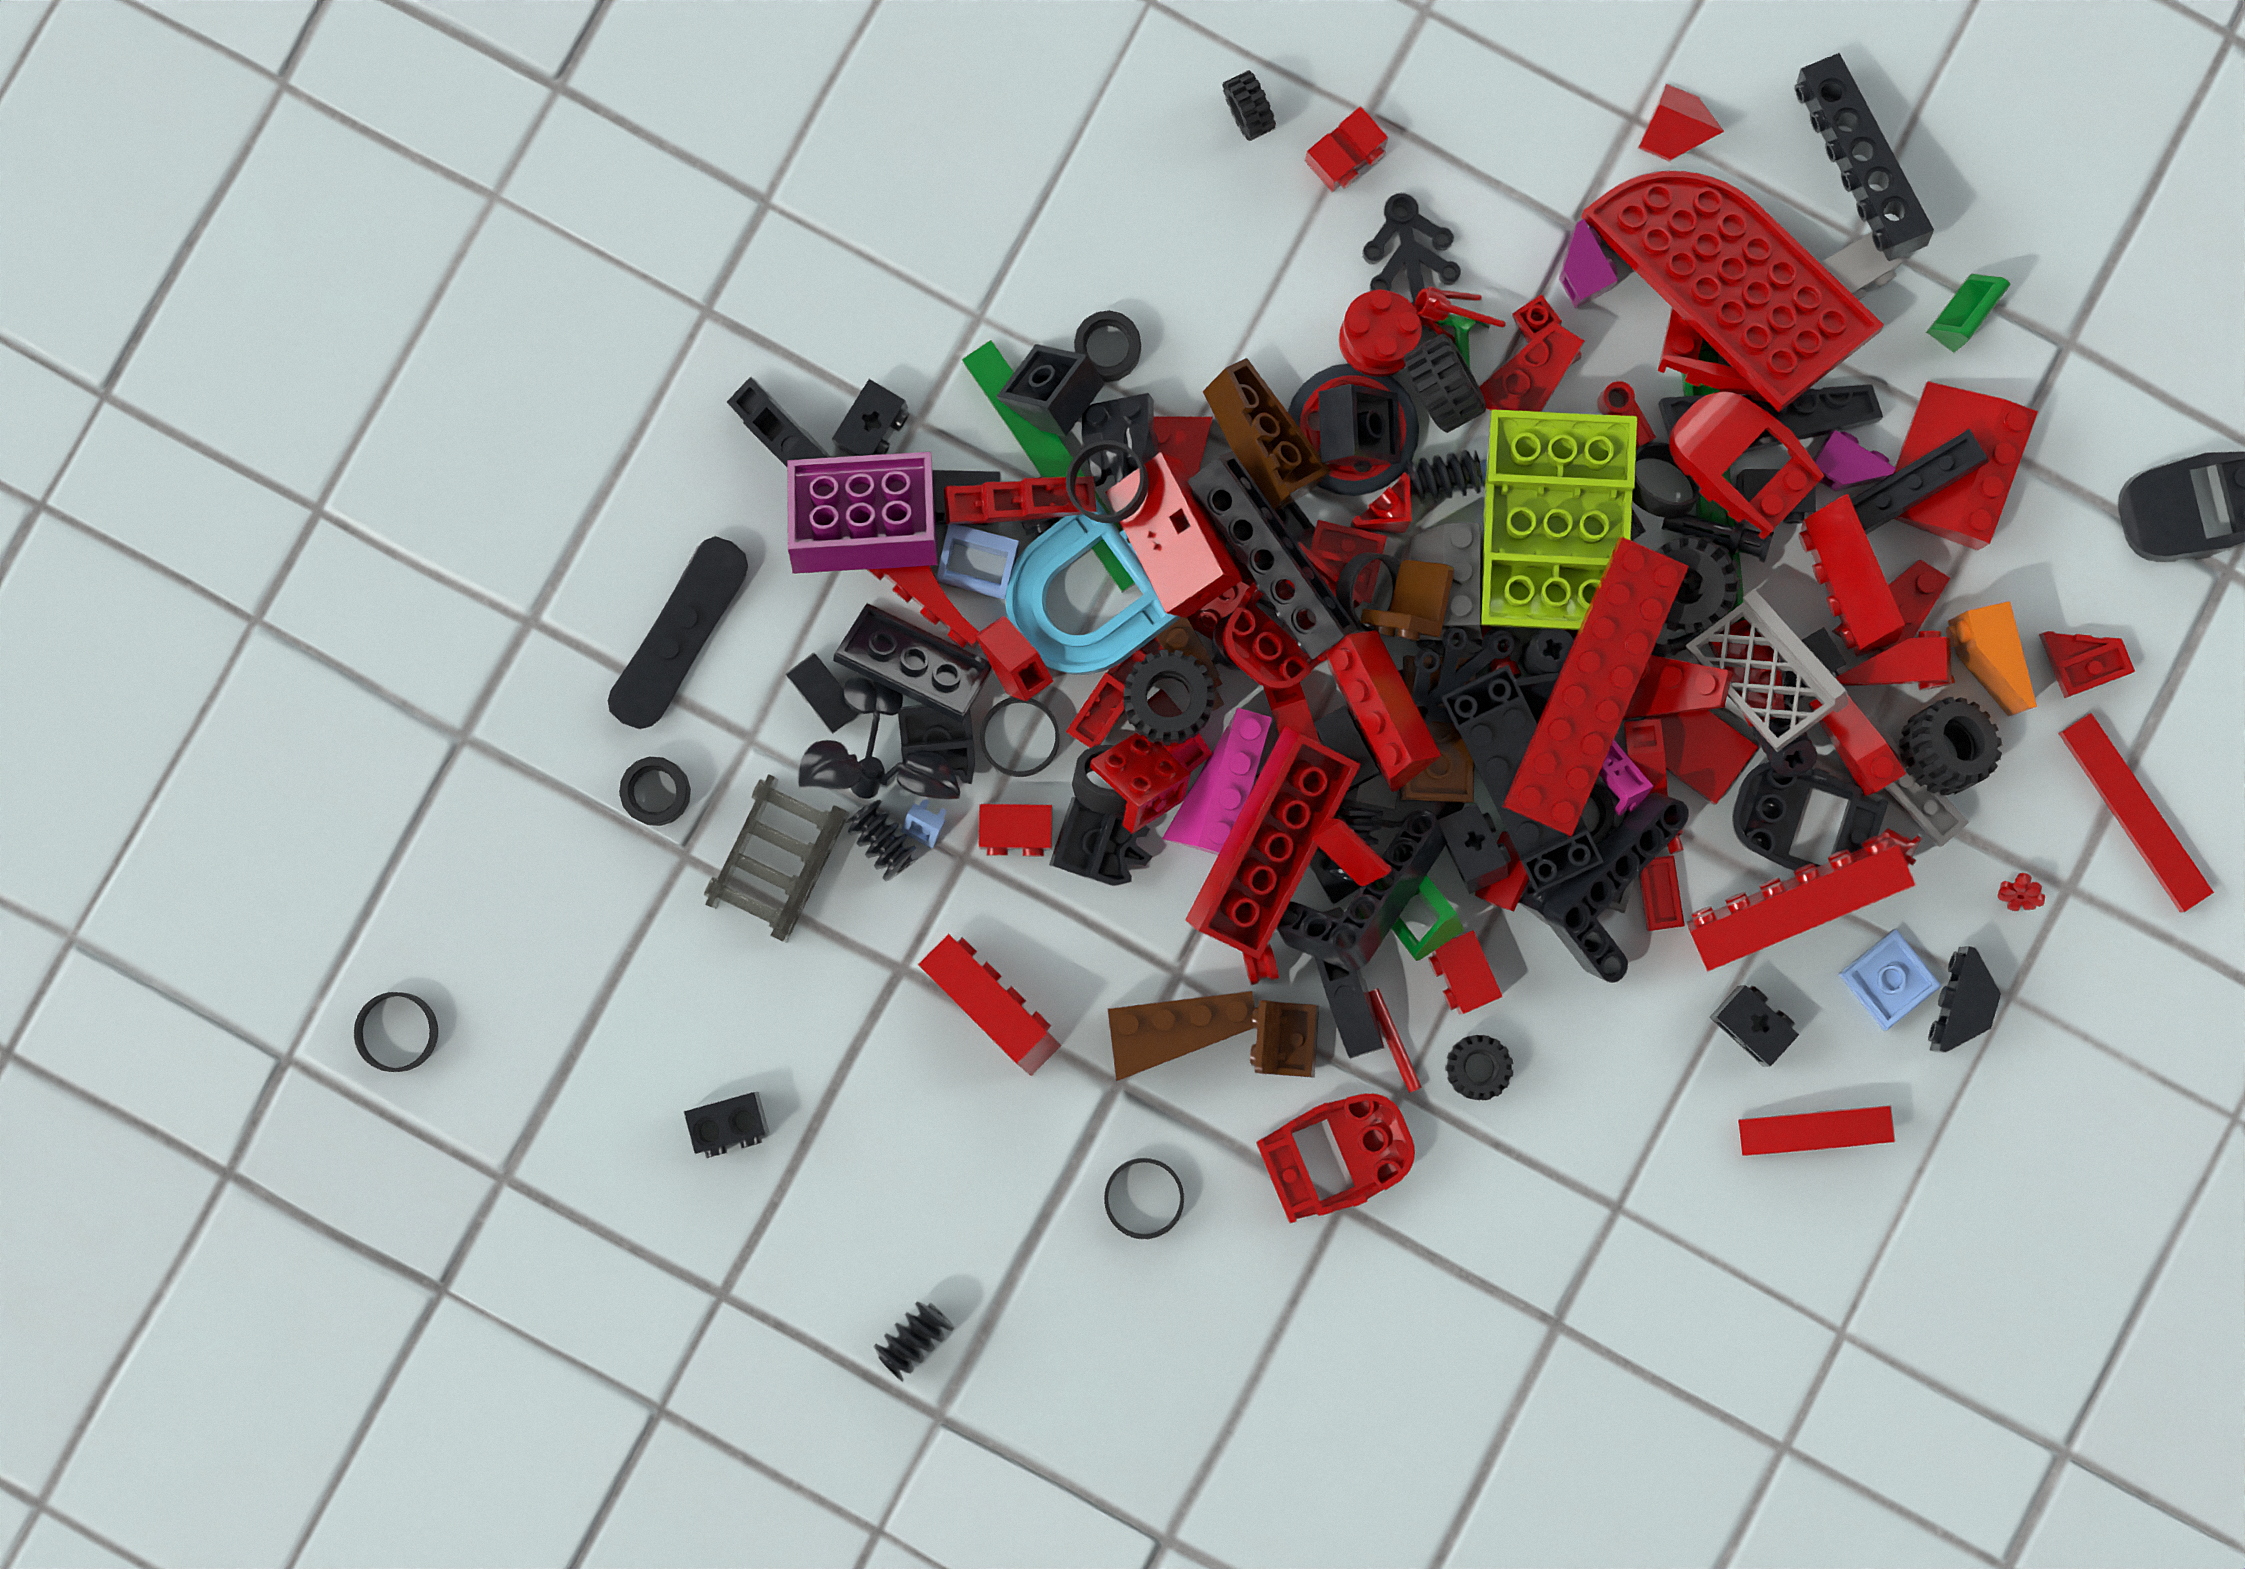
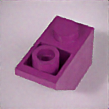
M1584 219L1577 222L1571 233L1558 278L1575 309L1612 290L1618 281L1616 277L1618 276V270L1614 261L1610 257L1605 258L1599 247L1601 240L1593 226L1588 227Z
M1834 430L1826 437L1813 458L1824 474V477L1819 482L1833 491L1883 481L1891 476L1896 468L1889 464L1890 460L1885 455L1875 450H1866L1858 445L1859 440L1855 436L1845 431L1839 433Z

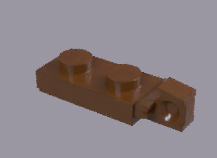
M1180 617L1156 637L1164 650L1167 649V653H1175V650L1183 651L1182 655L1187 657L1192 655L1197 658V663L1200 666L1203 664L1208 670L1207 674L1209 678L1212 677L1214 684L1215 701L1213 712L1224 705L1216 690L1218 686L1223 684L1219 678L1220 674L1188 618Z

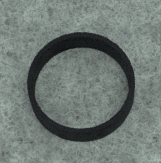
M1102 440L1087 445L1075 455L1068 467L1066 488L1070 500L1086 517L1096 522L1116 523L1127 519L1140 508L1148 492L1149 479L1143 461L1131 448L1117 441ZM1103 450H1121L1130 454L1136 460L1140 472L1139 487L1132 501L1123 509L1112 514H1094L1085 510L1080 505L1075 491L1076 477L1082 464L1090 456Z
M1647 443L1636 450L1635 462L1642 459H1658L1675 466L1682 472L1675 463L1667 443ZM1635 473L1632 501L1652 515L1662 518H1677L1687 514L1694 507L1701 496V493H1699L1701 488L1691 475H1685L1692 488V498L1683 502H1671L1656 497L1645 489Z
M1372 552L1361 553L1353 557L1340 573L1336 586V598L1359 631H1373L1374 626H1365L1363 623H1360L1353 605L1355 581L1361 570L1369 562L1375 559L1381 560L1388 568L1392 578V599L1386 611L1390 612L1401 565L1396 558L1390 555Z
M1015 697L1002 700L990 709L982 722L980 741L983 752L993 767L1009 776L1027 777L1039 773L1052 762L1059 747V729L1054 715L1044 704L1032 698L1027 701ZM1014 703H1027L1038 707L1048 715L1055 729V743L1050 755L1042 764L1027 771H1012L1000 766L991 758L985 744V733L990 719L998 710Z
M388 992L372 998L362 1007L354 1025V1041L361 1057L374 1068L386 1072H403L418 1067L432 1054L438 1039V1023L434 1012L425 1001L409 993ZM396 996L415 1002L423 1010L429 1023V1039L425 1050L415 1061L399 1068L388 1067L376 1061L368 1052L363 1038L364 1023L372 1008L379 1002Z
M1137 1158L1125 1162L1112 1173L1105 1188L1104 1204L1110 1221L1123 1234L1136 1239H1152L1167 1233L1177 1223L1184 1207V1191L1176 1173L1165 1163L1151 1158ZM1136 1163H1152L1164 1168L1173 1176L1179 1188L1180 1203L1175 1217L1166 1227L1154 1233L1138 1234L1125 1229L1115 1220L1109 1207L1108 1195L1113 1180L1123 1169Z

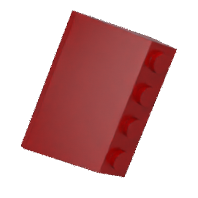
M1927 381L1895 464L1896 469L1893 474L1968 429L1971 430L1990 462L1894 519L1976 551L1989 545L2038 411L2003 398Z

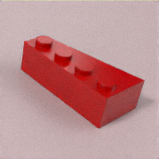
M948 933L918 965L1020 1068L1032 1076L1062 1046L1047 1031L1051 1025L1037 1011L1031 1015L1023 1007L1026 1000L1012 986L1006 991L997 982L1002 976L987 961L981 966L973 958L977 951L963 937L956 941Z

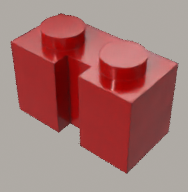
M1360 106L1339 123V126L1330 134L1327 133L1307 150L1305 162L1331 192L1335 191L1339 186L1345 189L1359 177L1358 170L1367 163L1369 166H1373L1386 154L1384 149L1388 136Z
M979 804V848L987 849L986 856H1008L1009 849H1023L1022 856L1044 857V850H1052V805Z
M1474 930L1449 940L1433 951L1432 956L1428 957L1435 976L1443 975L1448 986L1442 992L1451 1011L1457 1009L1459 1015L1465 1014L1503 997Z

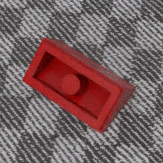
M1327 819L1312 837L1313 841L1360 886L1368 885L1391 871L1390 866L1342 820Z
M1503 831L1500 834L1497 845L1503 842L1512 862L1507 864L1509 877L1476 891L1475 896L1493 906L1514 912L1529 877L1508 832Z

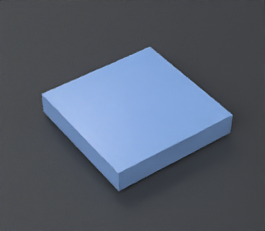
M1897 929L1892 930L1838 973L1883 1031H1887L1942 987Z

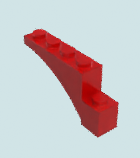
M930 566L866 569L879 581L884 577L895 585L892 591L906 603L913 599L922 607L919 613L934 626L939 622L950 630L947 636L958 646L964 648L966 645H969L972 649H975L979 645L975 637L979 631L960 614L947 598L935 579Z

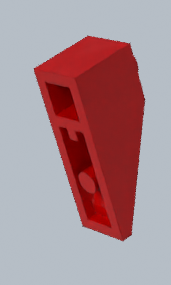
M1938 630L1919 631L1918 638H1908L1840 674L1836 679L1842 686L1951 682V639L1941 637V631Z
M1847 694L1848 705L1838 713L1833 710L1822 718L1819 723L1856 783L1862 788L1863 794L1867 796L1876 793L1906 775V772L1884 738ZM1818 699L1808 703L1812 712L1823 705Z

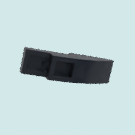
M749 377L726 402L741 417L743 424L786 467L787 460L832 458L754 378Z
M1338 907L1323 913L1340 919L1344 914V909ZM1315 957L1322 984L1348 1057L1351 1059L1384 1049L1367 983L1362 977L1361 970H1346Z

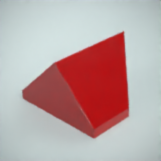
M1666 83L1638 148L1670 162L1672 159L1725 131L1699 97Z
M1404 472L1396 484L1391 488L1388 487L1374 502L1368 505L1369 508L1363 514L1357 515L1352 520L1350 527L1368 532L1405 533L1412 521L1410 477Z

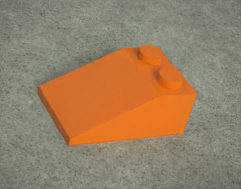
M2010 601L1968 610L1948 620L1949 626L1946 628V636L1951 639V647L1955 648L1957 657L2008 716L2037 707Z

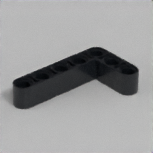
M1658 792L1648 795L1597 848L1604 863L1567 879L1544 905L1543 916L1546 922L1586 972L1606 982L1615 983L1620 981L1627 973L1628 960L1598 921L1597 917L1685 826L1689 817V809L1683 801Z
M1425 809L1417 810L1406 819L1381 857L1390 866L1391 871L1368 885L1362 886L1340 919L1300 903L1290 901L1276 927L1284 943L1293 949L1346 970L1355 971L1365 967L1446 845L1442 828L1434 813Z

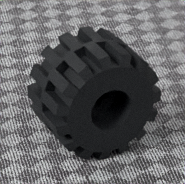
M1685 535L1682 538L1671 540L1656 550V552L1689 566L1664 622L1668 624L1667 629L1675 632L1678 629H1683L1685 633H1694L1703 628L1707 629L1722 619L1734 606L1738 598L1736 594L1740 588L1741 578L1737 577L1736 570L1739 567L1736 560H1731L1727 554L1729 550L1723 544L1719 546L1713 542L1714 539L1707 536L1700 538L1695 537V535ZM1691 573L1695 574V580L1701 584L1694 588L1693 591L1689 590V584L1684 583V579L1688 578Z

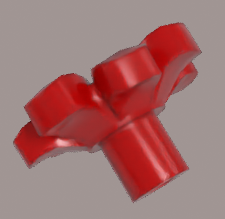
M2019 873L2014 883L2003 881L2000 884L1997 895L1998 899L2002 902H2008L2007 909L2019 911L2022 905L2024 910L2029 911L2036 909V906L2041 907L2045 903V895L2041 893V884L2038 882L2031 883L2032 877L2027 873Z

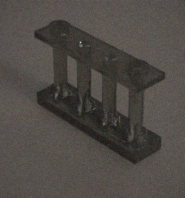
M768 774L766 780L760 779L754 788L751 796L755 800L754 805L718 878L713 876L705 889L704 896L708 897L705 905L716 909L720 900H723L769 922V927L773 928L770 936L787 943L850 813L833 805L831 811L824 810V812H821L775 790L779 780ZM768 802L817 825L816 829L821 832L815 844L809 842L807 845L759 822ZM752 835L801 857L800 861L805 863L799 877L796 875L790 877L744 855L743 853ZM736 867L784 889L785 894L789 896L784 908L778 907L775 910L727 887Z

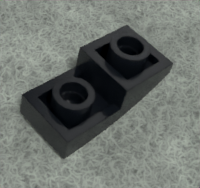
M814 652L785 674L830 733H835L859 714V712H856L846 704L843 697V687Z
M1345 705L1314 722L1325 746L1361 764L1348 788L1350 791L1382 774L1368 744L1363 740L1350 710Z

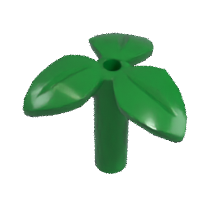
M1449 314L1444 321L1439 320L1435 323L1439 326L1451 325L1454 328L1455 345L1470 368L1469 332L1475 324L1490 328V325L1457 314Z

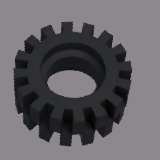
M1250 70L1223 82V92L1227 98L1226 102L1230 106V112L1247 140L1252 141L1276 129L1274 114L1270 109L1271 105L1265 97L1264 90L1261 89L1260 82L1256 80L1255 75Z
M1486 1035L1467 1036L1452 1047V1051L1448 1053L1446 1058L1448 1061L1447 1065H1445V1071L1448 1074L1447 1079L1454 1087L1453 1089L1463 1095V1097L1478 1101L1489 1100L1502 1094V1091L1509 1086L1510 1077H1513L1514 1072L1512 1070L1513 1059L1510 1058L1507 1047L1503 1046L1496 1038ZM1476 1053L1487 1055L1493 1064L1491 1076L1483 1082H1476L1470 1079L1465 1069L1469 1057Z

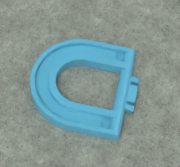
M1096 499L1097 512L1094 514H1107ZM1084 514L1065 516L1030 543L1012 568L1005 597L1007 618L1038 651L1045 666L1053 670L1073 675H1089L1108 670L1126 660L1180 618L1165 612L1131 543L1128 542L1129 539L1125 531L1120 532L1114 523L1096 522ZM1104 539L1143 595L1096 631L1085 635L1066 634L1053 624L1048 615L1046 597L1049 586L1058 573Z

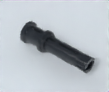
M1685 514L1677 518H1664L1661 528L1662 530H1669L1682 535H1695V537L1700 538L1704 536L1714 539L1713 542L1715 544H1723L1727 547L1730 554L1735 555L1737 552L1757 557L1759 562L1765 563L1774 532H1771L1763 540L1758 536L1760 532L1745 528L1743 523H1735L1734 526H1730L1691 514ZM1683 523L1713 531L1714 533L1684 525ZM1720 533L1729 535V536H1731V537L1729 538V537H1726V536H1722V535H1720ZM1743 540H1747V541H1750V542H1754V543H1757V544H1760V545H1755V544H1751V543H1748V542H1744Z

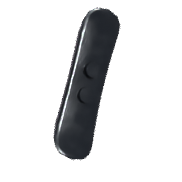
M714 536L705 539L696 548L656 622L610 690L607 700L609 712L622 724L637 729L651 727L662 718L699 652L746 578L748 570L746 554L732 541Z

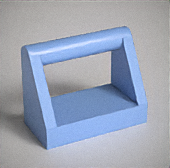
M958 524L949 525L936 580L943 584L1005 600L1006 588L1008 587L1012 568L1020 548L1019 541ZM954 544L1006 557L1001 584L947 570Z

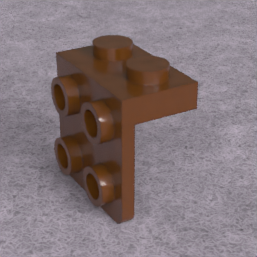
M1403 560L1399 568L1390 612L1363 608L1360 623L1374 626L1373 631L1377 630L1379 635L1394 637L1396 631L1398 632V637L1419 641L1420 635L1440 638L1452 585L1453 567L1440 563Z
M1260 1000L1259 1007H1255L1253 1012V1028L1257 1029L1256 1044L1252 1045L1250 1051V1063L1254 1066L1256 1074L1315 1078L1319 1005Z

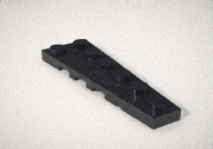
M1872 384L1824 387L1822 389L1809 388L1780 412L1769 402L1752 400L1751 395H1741L1784 424L1794 433L1798 440L1829 434L1834 430L1842 431L1877 423L1883 418ZM1705 395L1666 397L1659 401L1658 406L1669 439L1676 422L1696 401ZM1765 429L1743 453L1782 445V443Z

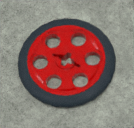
M1348 363L1334 365L1317 372L1304 382L1292 398L1287 412L1318 452L1321 442L1320 430L1312 429L1307 421L1311 413L1318 412L1319 391L1355 384L1398 393L1401 463L1372 465V468L1367 472H1358L1353 466L1327 464L1331 472L1317 484L1318 487L1335 494L1358 496L1381 490L1389 486L1404 473L1405 461H1412L1417 449L1420 428L1417 410L1412 399L1396 379L1390 375L1384 377L1366 375L1357 371Z

